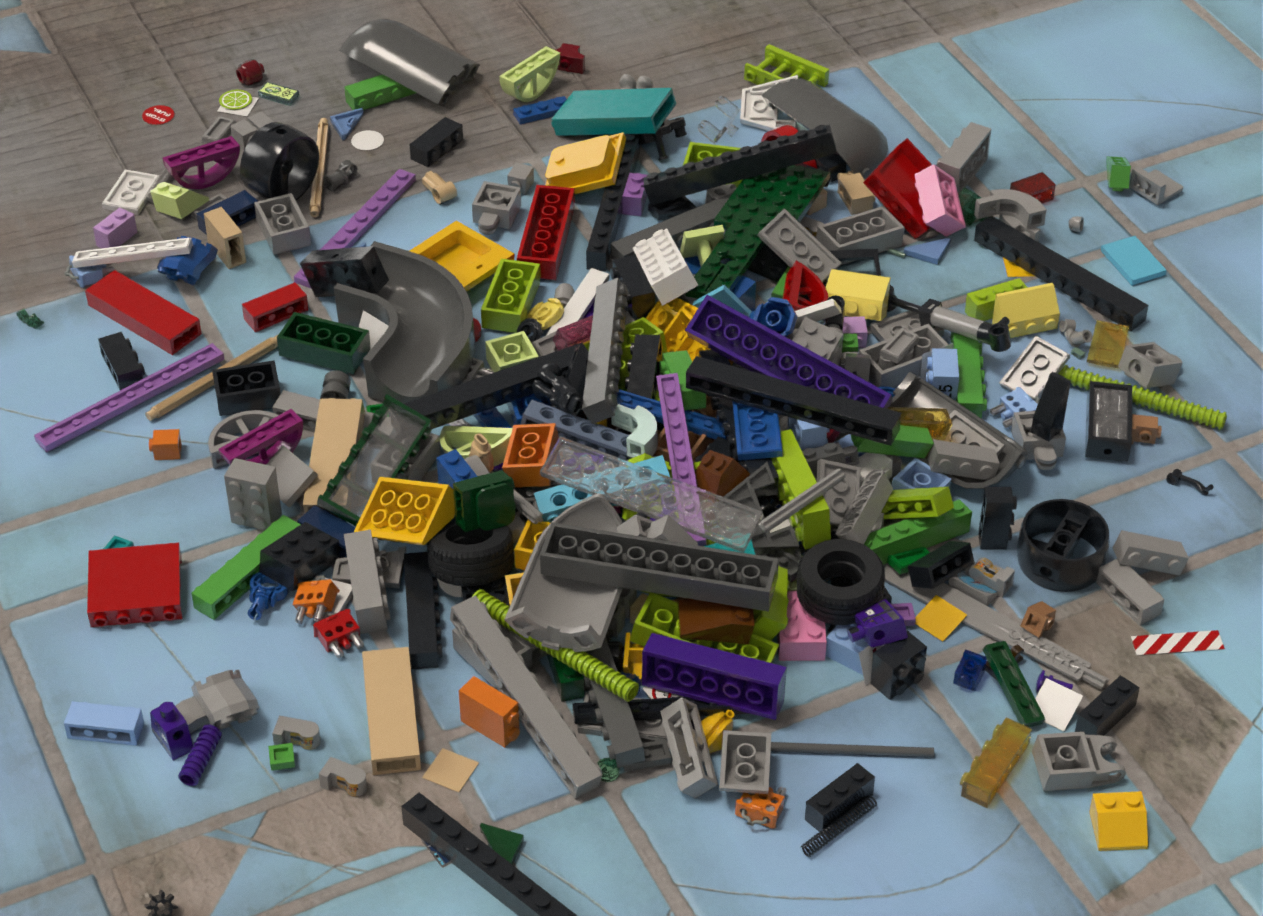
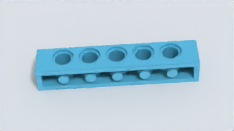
M661 455L534 493L538 510L543 514V521L551 523L566 509L582 501L579 500L580 498L586 499L600 493L605 496L612 506H619L624 502L642 499L654 493H663L671 489L672 485L664 457Z

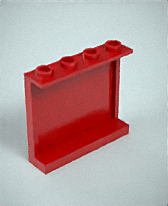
M906 138L892 150L863 183L916 239L926 232L930 226H927L923 221L922 216L924 214L919 204L920 196L915 187L916 179L914 174L932 166V164Z
M179 542L89 550L87 614L90 627L183 619L180 579L182 555Z

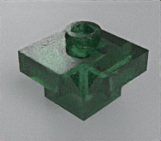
M964 187L958 196L964 221L967 225L971 226L975 219H977L974 215L976 199L981 197ZM987 217L981 218V219H977V220L980 221V222H982V221H983L984 219H986Z

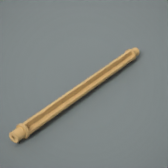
M321 118L318 123L316 144L319 149V165L312 182L309 207L312 217H318L321 211L329 130L326 118Z
M278 335L266 339L217 369L247 365L278 347ZM213 373L207 374L153 406L150 411L145 413L147 419L151 421L155 418H160L214 385Z

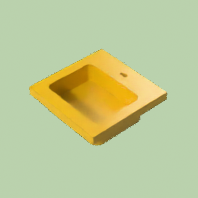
M624 132L610 136L603 135L555 148L551 152L545 173L547 179L545 185L575 188V194L615 185L626 142Z
M457 220L409 250L429 258L446 268L459 280L466 292L494 274L501 258L514 260L513 252Z

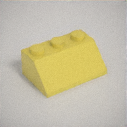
M831 269L826 285L828 298L837 295L844 299L845 316H865V319L882 321L887 316L891 277Z
M1048 283L996 294L992 324L998 323L1003 317L1009 318L1010 338L1057 329L1060 312L1054 284Z

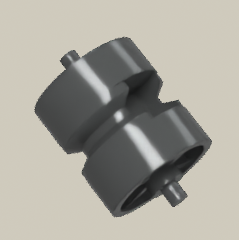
M342 371L328 372L324 376L320 399H348L351 384L350 377Z

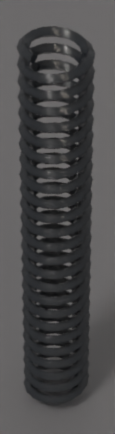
M870 795L864 797L855 806H852L847 812H844V814L827 825L822 831H819V833L806 841L805 844H802L801 848L807 857L814 855V853L819 851V848L828 844L833 838L844 832V829H847L855 821H858V819H861L866 813L877 806V801Z

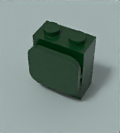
M503 470L453 483L456 524L465 532L479 528L488 531L511 524L515 518L516 509L514 500L515 485L512 477H509Z

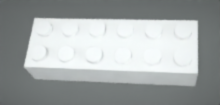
M668 229L656 231L651 238L643 239L633 247L644 273L662 306L698 286Z

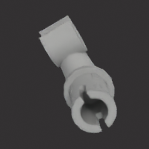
M1060 320L1059 330L1064 332L1066 339L1072 347H1079L1083 343L1091 342L1093 336L1089 330L1075 331V320Z

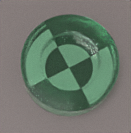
M603 758L597 762L602 771L601 781L611 782L618 778L620 768H617L615 759Z

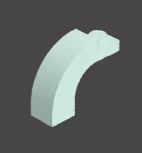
M617 404L615 416L611 417L612 425L632 432L626 438L627 456L634 458L644 453L653 456L658 446L657 422L653 414L639 405L633 410Z

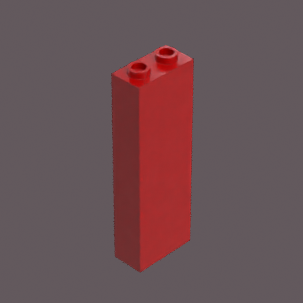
M116 270L85 290L88 306L171 355H174L202 334L199 318Z

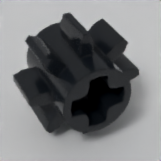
M163 890L159 891V895L153 896L149 894L151 900L149 904H144L146 909L151 910L148 916H172L173 909L178 908L176 904L171 903L174 896L169 894L165 897ZM160 902L165 906L162 911L157 906Z

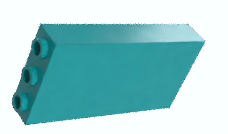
M672 88L573 91L553 116L551 123L556 136L618 134L622 132L624 134L656 133L677 103Z

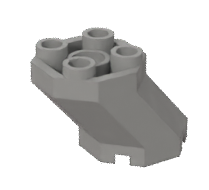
M227 670L206 678L205 684L202 685L201 681H198L191 687L193 695L207 715L210 725H214L220 730L229 727L231 722L237 720L238 723L251 720L252 716L256 715L257 710L260 708L257 699L242 679L239 670L234 672Z

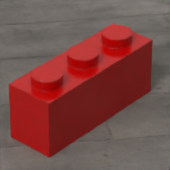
M296 282L242 304L244 320L254 332L289 319L294 312L303 313L309 310L307 295Z

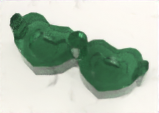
M23 308L16 313L19 320L34 329L44 324V321H41L35 313L29 316Z

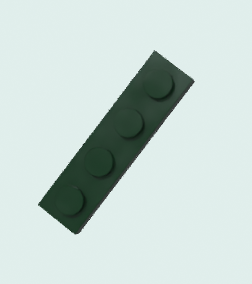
M1006 641L985 645L983 652L1022 729L1043 724L1046 719Z

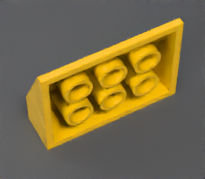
M379 477L354 532L371 529L372 538L377 537L380 540L425 545L454 518L453 489L446 484Z

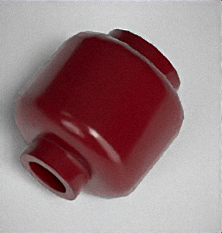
M254 59L240 63L236 70L238 80L248 86L260 82L263 79V73H265L263 65Z

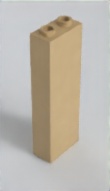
M320 399L309 467L318 476L305 490L303 499L305 513L314 505L317 506L319 495L324 494L328 482L331 478L334 479L342 461L345 462L349 456L351 447L359 441L365 417L362 399ZM357 463L347 476V479L354 483ZM341 485L332 501L350 511L353 491Z
M409 647L363 651L362 658L373 775L421 770Z

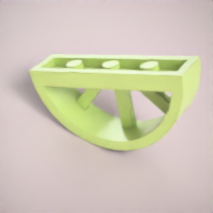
M546 46L500 75L502 90L522 102H531L537 99L546 91L556 74L560 52Z
M444 426L440 433V444L444 453L454 450L453 447L458 448L456 450L465 459L469 457L475 434L480 433L491 446V454L494 460L493 466L495 467L504 462L513 428Z

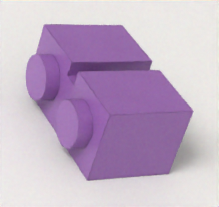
M629 173L622 196V214L642 216L644 203L647 199L644 188V177L647 175Z

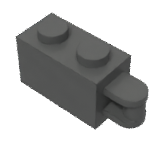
M839 442L827 443L821 447L807 448L802 451L816 482L817 461L820 459L852 466L859 463L857 447L848 446L842 448Z

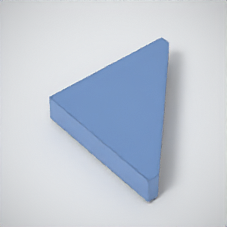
M359 108L330 116V121L342 141L348 137L364 115L363 109Z
M951 238L905 247L903 253L906 256L937 265L950 245Z

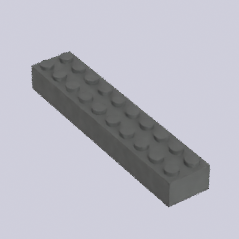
M551 522L540 553V569L543 575L762 611H769L778 579V558Z

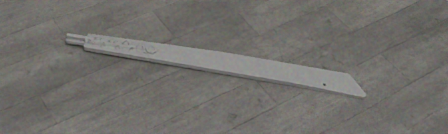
M888 563L884 564L885 581L925 604H928L937 595L967 614L962 620L963 624L999 642L1006 641L1007 645L1011 648L1018 644L1024 649L1023 654L1078 682L1084 680L1101 690L1106 688L1109 679L1091 670L1090 662L1042 636L1038 638L1022 628L1021 624L944 582L933 589L912 587L909 572L899 574Z

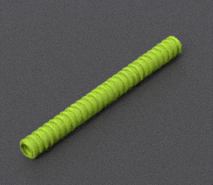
M1065 365L1058 373L1070 380L1074 387L1076 385L1081 389L1085 387L1087 391L1090 381L1126 385L1123 381L1121 383L1118 380L1112 381V378L1106 379V376L1100 377L1099 374L1095 376L1093 372L1087 373L1086 370L1082 372L1081 369L1075 370V367L1069 368L1068 365ZM1137 385L1132 386V403L1135 402V405L1142 404V407L1148 406V409L1154 408V411L1161 410V413L1165 411L1168 415L1172 413L1174 417L1178 415L1181 419L1185 417L1188 421L1190 419L1193 422L1199 421V424L1205 423V426L1212 425V428L1218 427V430L1223 429L1227 412L1220 413V410L1214 411V408L1207 409V406L1201 407V404L1194 405V402L1190 404L1187 400L1183 402L1180 398L1176 400L1174 396L1170 398L1167 394L1163 396V393L1156 394V391L1150 392V389L1144 390L1143 387L1139 389Z
M482 589L473 594V596L476 595L480 602L486 605L488 614L493 620L495 619L498 624L513 631L519 637L529 641L547 654H551L552 657L567 664L580 674H584L585 677L595 681V683L606 688L608 691H612L613 694L623 698L626 702L633 700L637 695L638 683L633 682L625 675H621L620 672L593 658L592 655L585 651L574 652L573 649L561 647L559 650L541 646L542 642L530 636L528 638L523 637L504 620L510 606Z

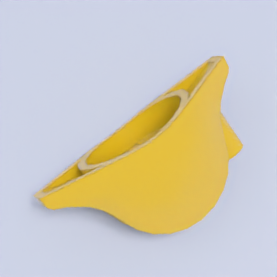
M732 710L712 714L701 721L709 753L722 750L723 730L732 731L733 717L735 714Z

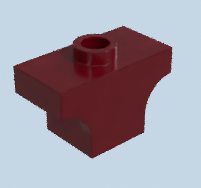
M563 43L560 48L555 49V51L560 52L557 70L579 74L584 73L585 55L580 54L579 45Z

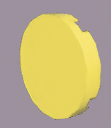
M549 298L546 303H543V301L539 302L529 311L526 318L536 319L542 324V330L553 326L562 317L564 312V306L557 298Z

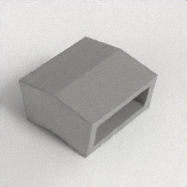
M194 696L175 705L186 720L190 735L204 725L210 724L207 715Z

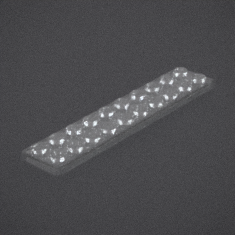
M561 436L540 470L542 477L592 496L598 493L603 494L609 502L637 513L643 512L650 518L657 520L669 514L685 531L742 553L745 552L763 518L762 511Z

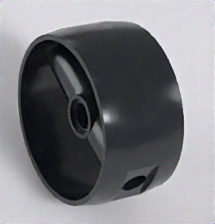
M280 122L266 124L251 137L245 147L240 163L241 180L246 188L265 200L292 193L295 201H297L308 190L317 173L319 165L318 146L312 138L290 125Z
M1053 499L1041 502L1026 513L1020 527L1017 544V557L1020 569L1032 582L1049 590L1072 592L1087 588L1097 581L1099 567L1106 564L1110 543L1108 525L1100 513L1084 503L1068 499ZM1055 532L1043 551L1039 550L1029 540L1042 533ZM1080 538L1086 540L1096 550L1095 553L1087 557L1070 559Z

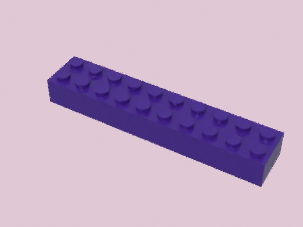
M709 295L705 296L685 329L689 338L749 371L888 409L893 402L890 393Z

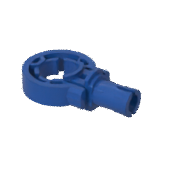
M257 572L250 579L249 599L253 604L248 610V616L254 620L257 614L256 620H260L264 610L269 608L270 602L271 607H274L276 602L283 600L288 595L289 589ZM261 582H262L263 584H266V583L275 584V585L277 584L278 586H277L276 588H275V587H264V586L261 585Z

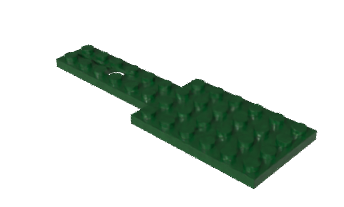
M793 165L743 179L714 219V226L723 225V228L728 230L694 276L698 286L686 292L685 295L699 299L723 285L730 291H733L765 244L757 234L783 209H786L800 223L830 179V172ZM726 258L732 260L729 261L727 264H722L720 262L721 260Z

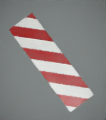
M1218 630L1131 636L1136 655L1225 649Z

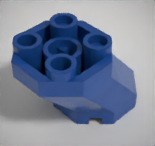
M181 236L180 238L177 237V239L191 238V237ZM192 238L193 245L190 254L162 257L157 266L158 272L167 275L166 278L169 280L178 281V279H182L185 283L195 285L196 281L199 280L201 272L216 257L218 249L209 243H206L205 246L201 243L202 240Z
M776 297L769 298L767 303L760 304L756 310L750 313L751 319L785 337L793 333L798 317L788 300Z

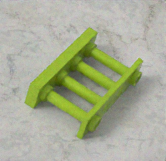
M770 44L765 47V60L758 66H753L749 63L745 64L744 79L756 85L784 79L779 77L784 71L791 73L790 77L798 75V78L801 77L822 87H826L829 82L828 68ZM769 65L777 67L772 73L764 70Z

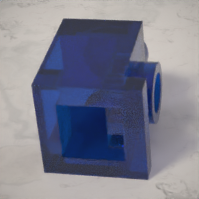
M965 649L963 657L955 670L953 684L976 691L985 673L986 656Z

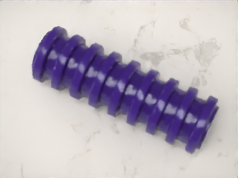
M204 725L199 733V737H197L190 754L178 774V778L182 783L189 786H196L217 747L216 745H218L222 737L221 730L214 725Z

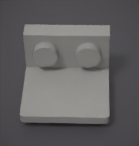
M1139 166L1132 169L1129 187L1157 205L1183 191L1182 185L1156 169L1149 173Z

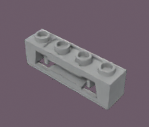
M682 697L660 711L663 720L662 726L667 735V746L671 751L672 765L678 779V788L682 793L697 798L717 786L718 783L697 705ZM692 719H693V723H694V726H695V730L692 728V724H691V720H692ZM702 764L705 765L707 776L704 773Z

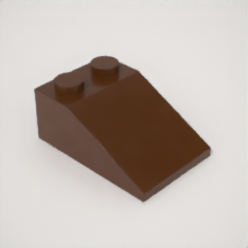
M709 450L703 456L695 474L703 524L710 528L717 522L711 508L712 505L750 475L734 458Z
M689 598L678 600L680 638L749 644L755 626L753 609Z

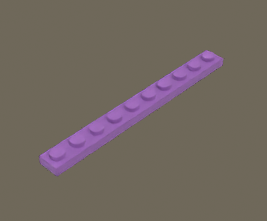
M399 169L320 250L351 248L416 181V175ZM301 268L294 276V282L311 288Z
M211 343L35 434V441L48 452L225 360L224 353Z
M678 373L656 376L680 526L698 543L697 546H707Z

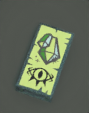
M266 82L258 91V96L290 106L299 97V91Z

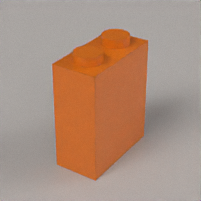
M475 676L459 689L461 722L504 748L511 741H515L518 738L520 729L517 701Z

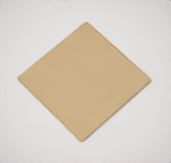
M442 748L422 778L460 792L479 762Z

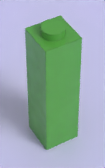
M900 425V431L891 446L851 435V440L854 446L857 447L858 452L925 458L934 445L928 428Z

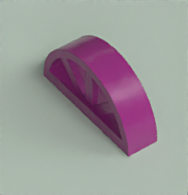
M230 136L163 157L162 159L166 170L180 185L189 189H204L219 183L232 171L239 158L240 145ZM210 161L217 162L213 167L204 172V163ZM197 166V175H184L189 168Z
M289 409L219 448V453L231 465L234 458L246 460V458L259 452V456L246 461L266 465L283 445L292 453L294 452L302 436L303 420L292 409ZM275 443L271 448H269V449L266 451V449H265L266 447H268L269 445Z

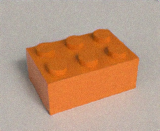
M556 423L513 425L502 469L509 477H512L515 487L550 486L560 447Z

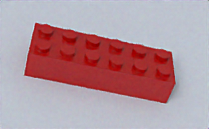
M536 185L517 261L540 264V279H557L575 208V188Z

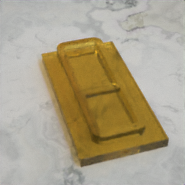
M1097 320L1087 362L1118 368L1123 355L1129 326Z

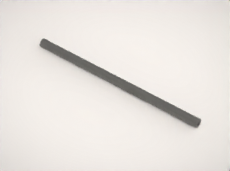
M771 742V752L934 757L933 747Z

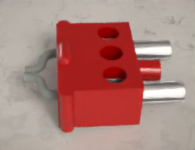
M350 609L332 614L327 611L324 613L322 620L313 624L314 637H318L327 653L333 651L337 658L344 655L340 647L343 646L344 649H349L351 647L350 642H354L358 649L364 647V643L360 638V627L352 617Z

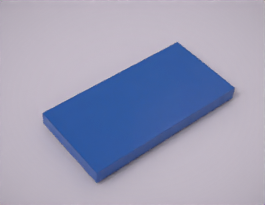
M733 402L738 460L783 457L778 414Z

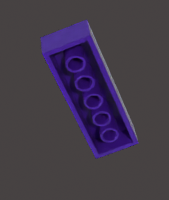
M655 633L651 634L642 650V686L707 703L712 702L717 705L730 706L734 710L773 720L777 719L784 704L787 671L785 666Z

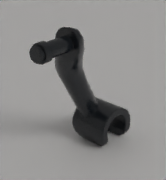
M1174 469L1166 477V481L1171 485H1176L1181 480L1194 486L1203 495H1207L1208 491L1214 488L1212 484L1205 487L1198 480L1182 475L1179 469Z

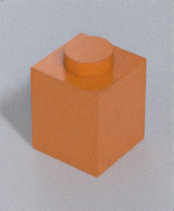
M153 430V439H149V451L153 452L154 460L180 459L182 448L180 430Z

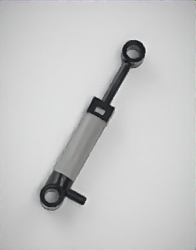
M890 285L887 312L900 307L919 314L921 326L929 324L932 328L936 326L990 345L991 349L996 352H1003L1011 347L1008 327L1010 323L1009 318L1003 317L998 323L991 324L944 308L941 302L931 298L922 306L898 299L893 286Z

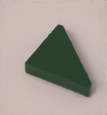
M481 823L480 831L488 842V846L513 864L524 841V835Z

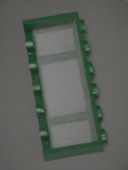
M386 394L382 406L373 414L371 423L363 429L359 441L351 447L345 462L342 461L338 473L334 479H330L324 494L319 495L317 506L325 508L356 527L379 477L397 479L400 473L402 475L405 474L410 465L408 460L411 456L416 457L421 448L419 443L422 439L426 441L432 431L430 429L431 420Z

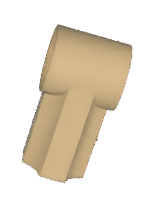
M429 171L422 178V184L432 192L433 198L438 204L457 197L455 185L451 181L445 182L437 173Z

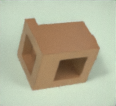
M1132 414V444L1134 442L1155 444L1156 438L1160 439L1162 426H1158V417Z
M1043 601L1031 605L1027 608L1020 626L1039 638L1044 631L1050 630L1053 626L1056 609Z

